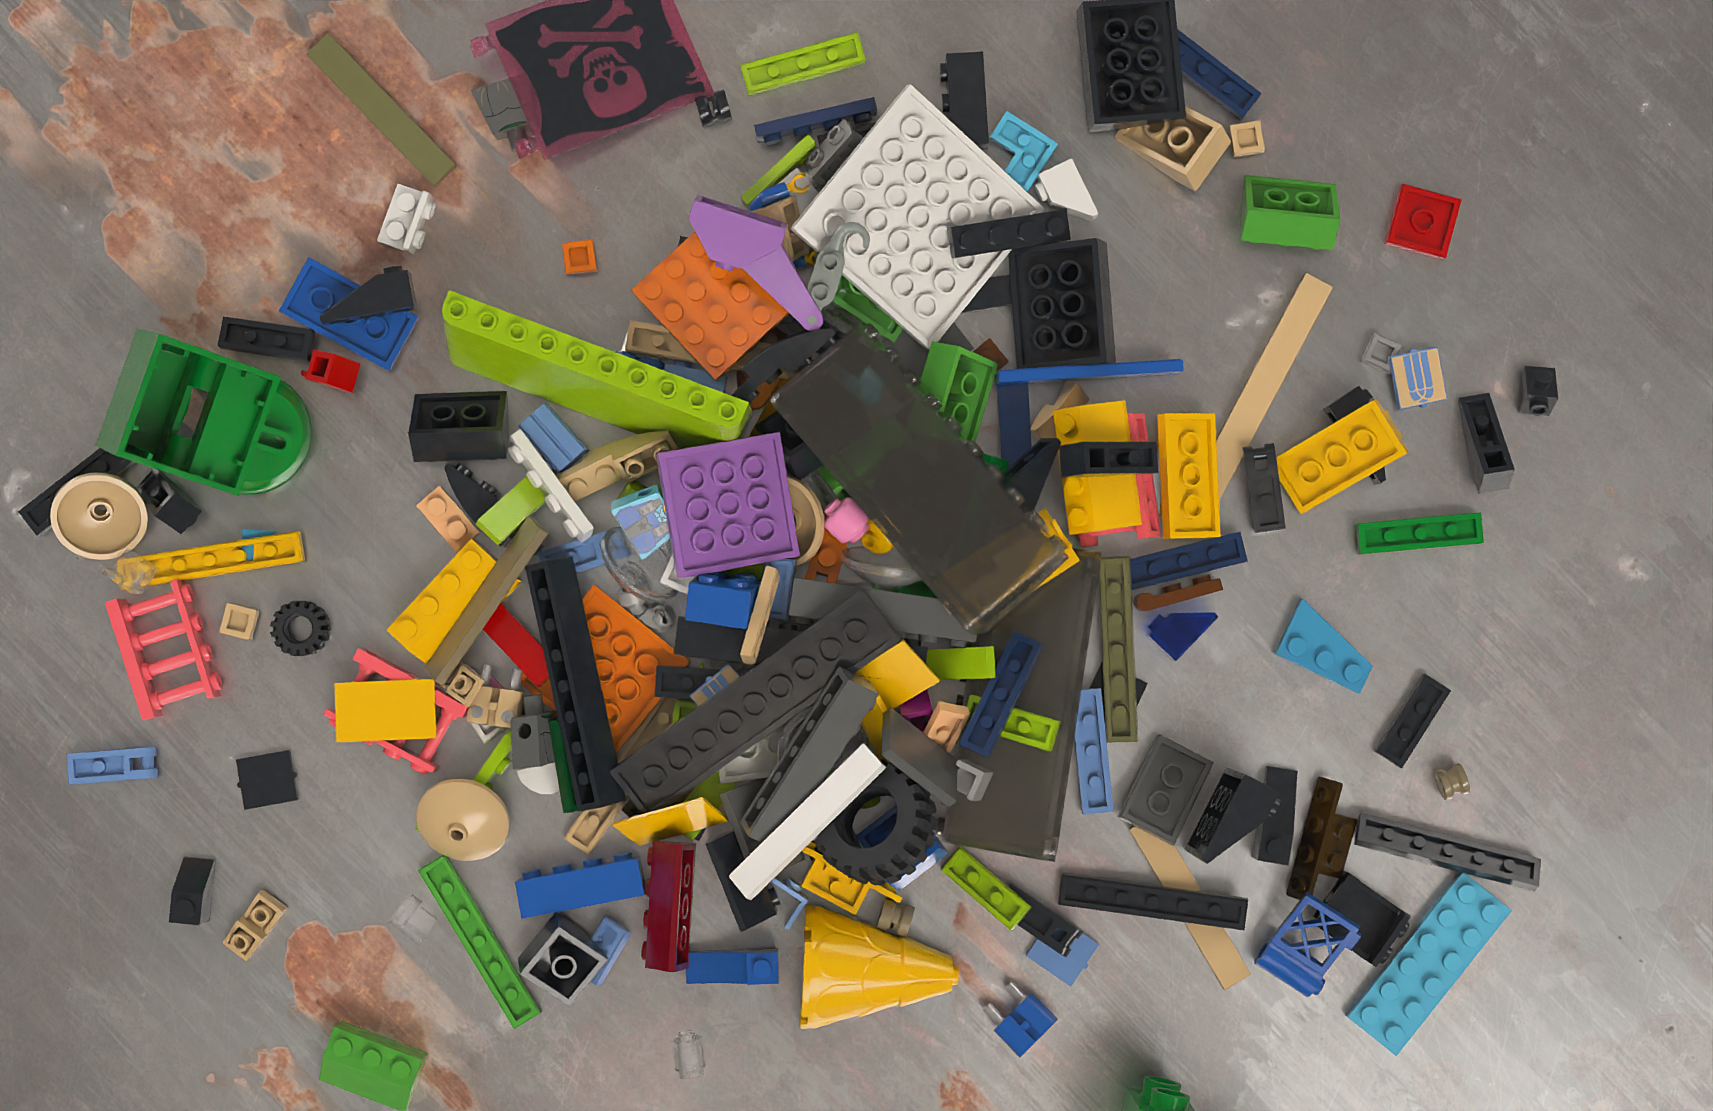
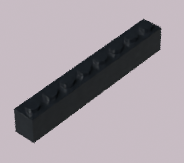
M573 556L528 565L525 567L578 812L626 801L624 790L610 773L618 764Z
M678 616L674 654L743 663L740 653L747 629L685 620V617ZM779 623V628L766 627L756 664L802 631H797L798 625ZM903 638L926 664L928 647L921 646L922 641Z

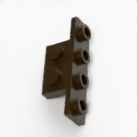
M1318 777L1292 874L1289 879L1286 895L1300 900L1306 891L1313 895L1318 874L1342 878L1358 819L1335 813L1343 787L1341 782Z

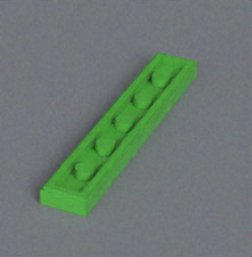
M442 855L420 868L418 872L512 1027L516 1029L540 1014L542 1010L449 857Z

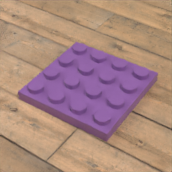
M780 432L656 453L677 578L681 579L800 556Z

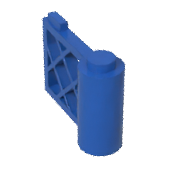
M1306 891L1274 935L1268 938L1261 946L1255 957L1254 964L1305 997H1310L1312 994L1316 996L1325 984L1323 975L1345 947L1351 950L1361 938V934L1358 932L1360 925ZM1307 904H1310L1319 910L1321 919L1303 921L1302 911ZM1341 924L1348 931L1344 936L1330 938L1327 925ZM1323 926L1325 939L1307 940L1305 928ZM1301 929L1303 942L1290 943L1282 937L1287 930ZM1327 946L1329 955L1321 963L1311 956L1309 948Z

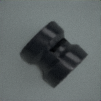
M724 89L716 91L710 97H705L704 95L695 97L703 128L711 126L717 120L723 122L732 120ZM710 101L712 102L713 109L715 112L714 117L712 116L711 109L709 106Z

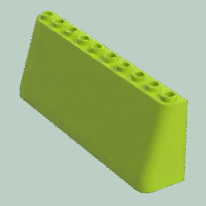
M449 290L442 307L448 356L450 361L461 369L637 435L668 430L679 449L745 437L754 413L747 401Z

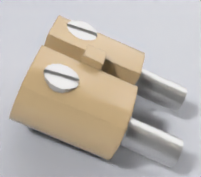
M482 664L480 676L485 682L468 707L466 722L511 729V719L522 715L525 693L520 692L523 671L512 669L509 689H498L489 686L493 666Z

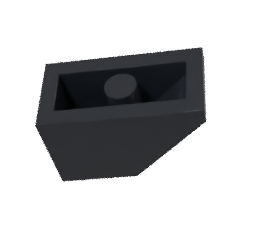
M153 468L136 487L152 514L181 535L196 522L198 515L202 512L194 500L160 470Z
M183 857L171 893L169 923L202 925L210 921L216 859Z

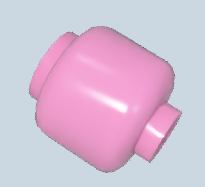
M850 497L844 498L841 501L835 498L824 509V512L827 514L824 519V527L841 543L849 541L852 544L855 543L870 527L867 524L869 520L868 513Z

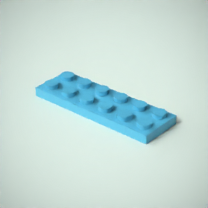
M1459 872L1355 1002L1346 1016L1397 1056L1512 910L1467 874Z

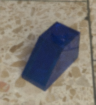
M1215 612L1166 613L1164 616L1159 613L1147 625L1150 631L1145 636L1171 661H1177L1219 616Z

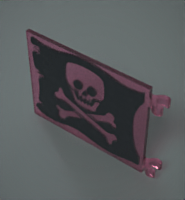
M547 0L485 23L489 35L479 36L470 40V48L475 58L488 53L492 49L497 51L534 135L533 137L515 142L516 146L514 148L519 159L539 150L544 160H547L694 103L695 97L714 95L709 79L673 0Z

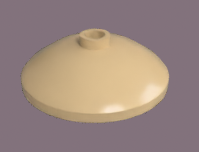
M88 473L71 479L60 488L52 503L50 520L56 537L68 550L85 558L107 560L120 557L138 545L146 532L148 511L142 495L128 481L112 474ZM104 505L107 509L100 511L96 506Z
M787 476L793 516L795 515L796 517L795 529L800 556L791 558L797 559L796 567L808 562L818 551L824 536V515L815 493L804 482Z
M449 779L433 785L422 796L416 811L417 827L426 843L438 853L455 860L475 861L492 855L503 845L509 832L510 818L504 802L493 790L472 780Z

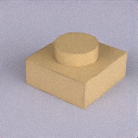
M1260 120L1234 124L1228 127L1233 158L1264 153L1265 146Z
M227 603L219 633L252 640L260 610Z

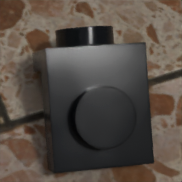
M1524 366L1521 372L1524 398L1519 407L1520 413L1534 416H1549L1558 400L1555 368Z

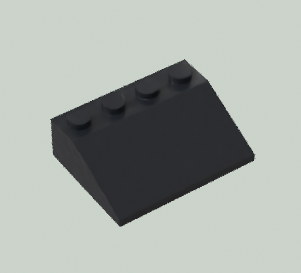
M1175 0L1083 1L1076 13L1088 132L1121 130L1185 119L1186 109Z
M1099 238L1012 249L1008 257L1017 369L1116 363L1107 242Z
M1225 767L1184 850L1208 864L1264 823L1268 815L1273 817L1280 805L1281 800L1278 799L1280 792L1244 773Z

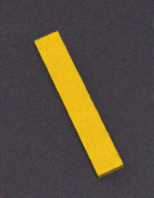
M301 531L117 559L121 590L166 584L175 579L185 581L305 562ZM254 545L253 561L246 560L247 553L241 550V546Z

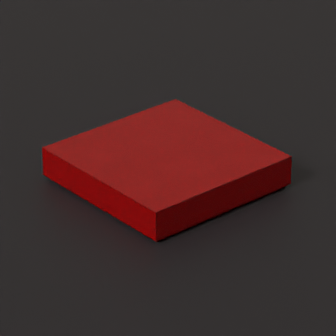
M1402 183L1399 187L1384 244L1441 260L1446 259L1462 199Z

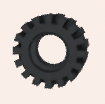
M291 601L289 604L282 605L280 607L281 610L276 611L273 615L275 620L271 621L270 626L273 627V632H270V634L276 640L274 644L276 647H280L282 652L288 653L291 656L313 655L317 653V650H321L325 646V641H328L330 638L328 635V631H331V625H328V620L330 619L328 615L323 613L325 610L322 607L316 606L313 602ZM299 616L307 618L312 625L310 636L303 641L293 638L289 629L292 620Z

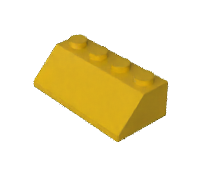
M1126 400L1081 405L1053 411L1056 438L1060 440V446L1079 442H1131ZM1136 475L1062 478L1069 535L1142 525Z
M470 539L386 630L409 652L427 664L498 559L478 540ZM517 578L503 598L502 603L522 582L519 578Z

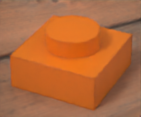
M592 239L562 243L566 275L597 272L594 241Z

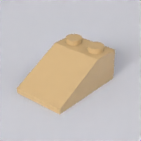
M1186 106L1185 119L1121 129L1116 133L1114 137L1121 144L1171 179L1195 192L1231 143L1221 124Z

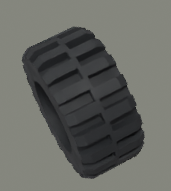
M884 759L880 760L886 768L817 835L818 838L814 841L817 849L823 853V858L830 865L849 878L851 877L863 884L870 882L873 885H884L885 880L895 883L901 880L900 874L906 873L908 876L916 871L914 865L918 861L924 863L928 857L925 851L928 846L933 847L936 840L931 835L932 830L938 829V819L932 815L936 813L937 809L935 802L929 798L930 792L891 762L888 763ZM876 797H892L897 805V821L891 834L882 843L874 847H857L853 840L852 827L859 809Z

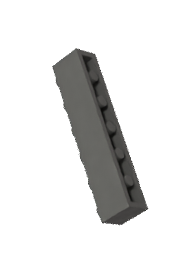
M794 578L789 615L795 616L794 622L812 625L814 619L819 620L861 590L862 587ZM864 588L900 638L906 639V633L919 634L918 641L937 643L938 637L950 639L949 645L968 648V642H976L978 627L973 630L960 609L949 615L943 606V603L947 600Z
M840 666L837 668L742 817L740 823L748 837L763 842L826 780V776L833 765L841 759L843 750L849 740L857 734L863 718L875 706L879 693L870 681Z

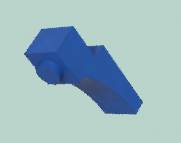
M778 949L690 951L689 968L686 969V984H779Z

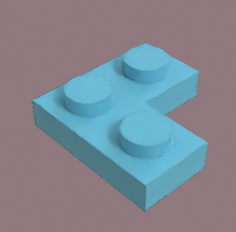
M1008 111L1005 112L989 138L1014 154L1005 172L1027 193L1058 146L1057 142Z

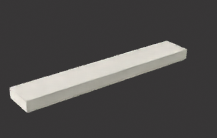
M863 743L729 875V878L747 899L752 900L886 766Z

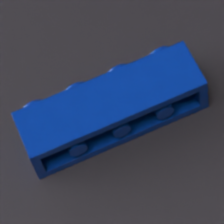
M632 852L614 855V861L602 863L601 858L583 861V867L573 869L571 864H563L552 867V873L541 874L540 869L523 872V878L515 881L521 919L644 896L646 884L641 857H632Z

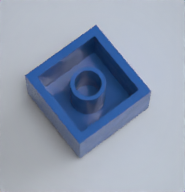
M724 570L698 575L688 585L685 620L747 629L762 580H756L755 575L748 573H738L737 577L725 575Z
M897 805L856 835L863 848L874 847L888 838L897 821ZM933 830L931 835L936 840L933 847H927L925 853L928 857L924 863L918 861L914 865L916 871L909 876L906 873L900 874L901 880L891 883L886 880L891 887L900 891L948 854V851Z

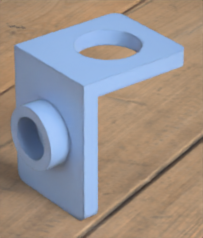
M776 876L771 882L800 901L785 923L784 928L789 930L807 903L808 896L800 892L803 887L794 880L787 877L784 881Z

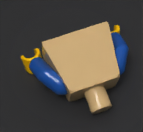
M797 173L788 184L782 182L763 190L750 203L749 210L750 212L787 223L782 245L796 268L805 267L806 263H810L814 267L816 258L813 255L817 254L812 248L810 253L806 254L809 252L807 243L790 229L800 217L796 196H790V193L795 191L801 194L808 190L810 185L799 188L795 182L796 179L806 176L805 173Z

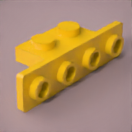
M810 842L802 850V852L812 856L814 859L800 886L850 913L857 914L870 888L898 903L901 902L902 897L895 894L897 889L891 887L887 882L884 885H873L870 882L863 884L838 871L823 858V855L814 851L816 848L814 843Z

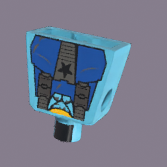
M653 485L611 502V512L642 560L670 538L663 493L659 485Z

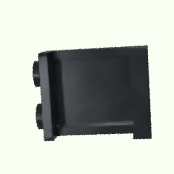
M1343 871L1342 878L1336 880L1322 901L1360 925L1358 932L1361 934V938L1351 951L1375 967L1379 963L1383 964L1387 961L1393 950L1391 945L1397 937H1403L1410 926L1408 921L1411 915L1389 902L1346 871ZM1316 909L1310 920L1321 919L1318 909ZM1341 924L1327 925L1329 935L1332 938L1344 936L1348 931ZM1317 926L1322 931H1324L1323 926Z

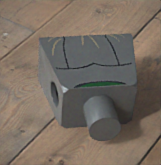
M527 73L471 90L494 137L497 140L508 138L512 152L528 149L530 145L526 132L538 128L534 90Z
M542 694L524 696L525 715L513 717L510 721L513 769L540 767L555 762L548 721L557 719L556 710L544 711Z

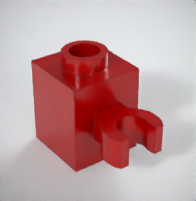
M313 350L308 370H301L300 374L306 380L319 385L353 393L361 364L337 354Z

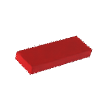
M501 602L483 630L537 687H541L549 679L542 644Z

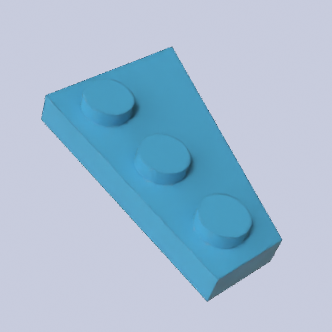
M1303 598L1299 599L1274 654L1360 694L1373 666Z

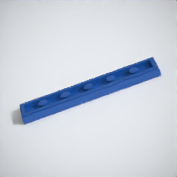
M1171 359L1000 370L995 374V386L1062 382L1067 380L1078 381L1175 375L1183 372L1184 367L1183 360Z

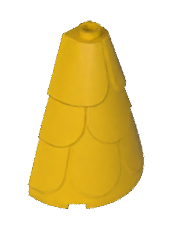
M805 905L800 1029H815L855 1016L862 1017L895 1005L903 1007L950 992L953 985H958L959 967L953 966L952 956L911 938L898 937L866 922H858L821 906Z

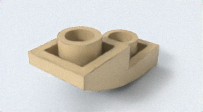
M1067 380L1058 394L1055 404L1053 406L1043 404L1030 430L1038 440L1041 438H1056L1053 411L1087 405L1090 398L1077 382Z
M460 661L444 685L437 684L446 689V692L456 700L469 707L485 680L471 667Z
M264 889L261 890L244 915L234 924L222 944L247 962L288 907Z

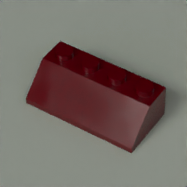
M655 841L652 843V847L648 849L647 864L651 866V876L646 881L645 895L649 897V910H645L643 917V926L647 929V941L643 942L641 950L642 960H645V968L665 972H678L689 968L696 843Z

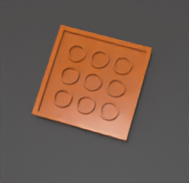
M693 232L632 288L631 292L717 382L790 313L743 268L734 267L733 271H728L716 267V261L709 259L696 232Z
M594 584L582 601L617 755L662 698L655 697L656 667L658 665L687 667L691 661L685 656L675 655L674 647ZM523 672L521 685L533 695L542 694L543 703L550 709L556 710L550 680L548 679L541 687H537Z

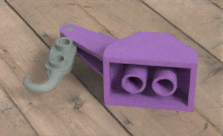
M698 194L694 199L688 218L709 259L716 261V267L728 271H733L734 267L743 268L808 331L821 328L823 324L821 310L824 306L829 305L835 297L845 265L843 243L846 235L850 232L859 233L862 236L863 248L865 249L869 247L870 243L868 231L859 223L847 222L837 227L829 243L818 254L807 287L782 245L787 223Z

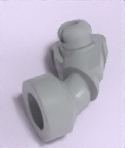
M631 583L616 591L619 604L628 608L632 615H637L636 618L644 625L655 628L658 632H666L674 625L676 616L673 608L664 602L650 605L645 603L649 597L646 583Z

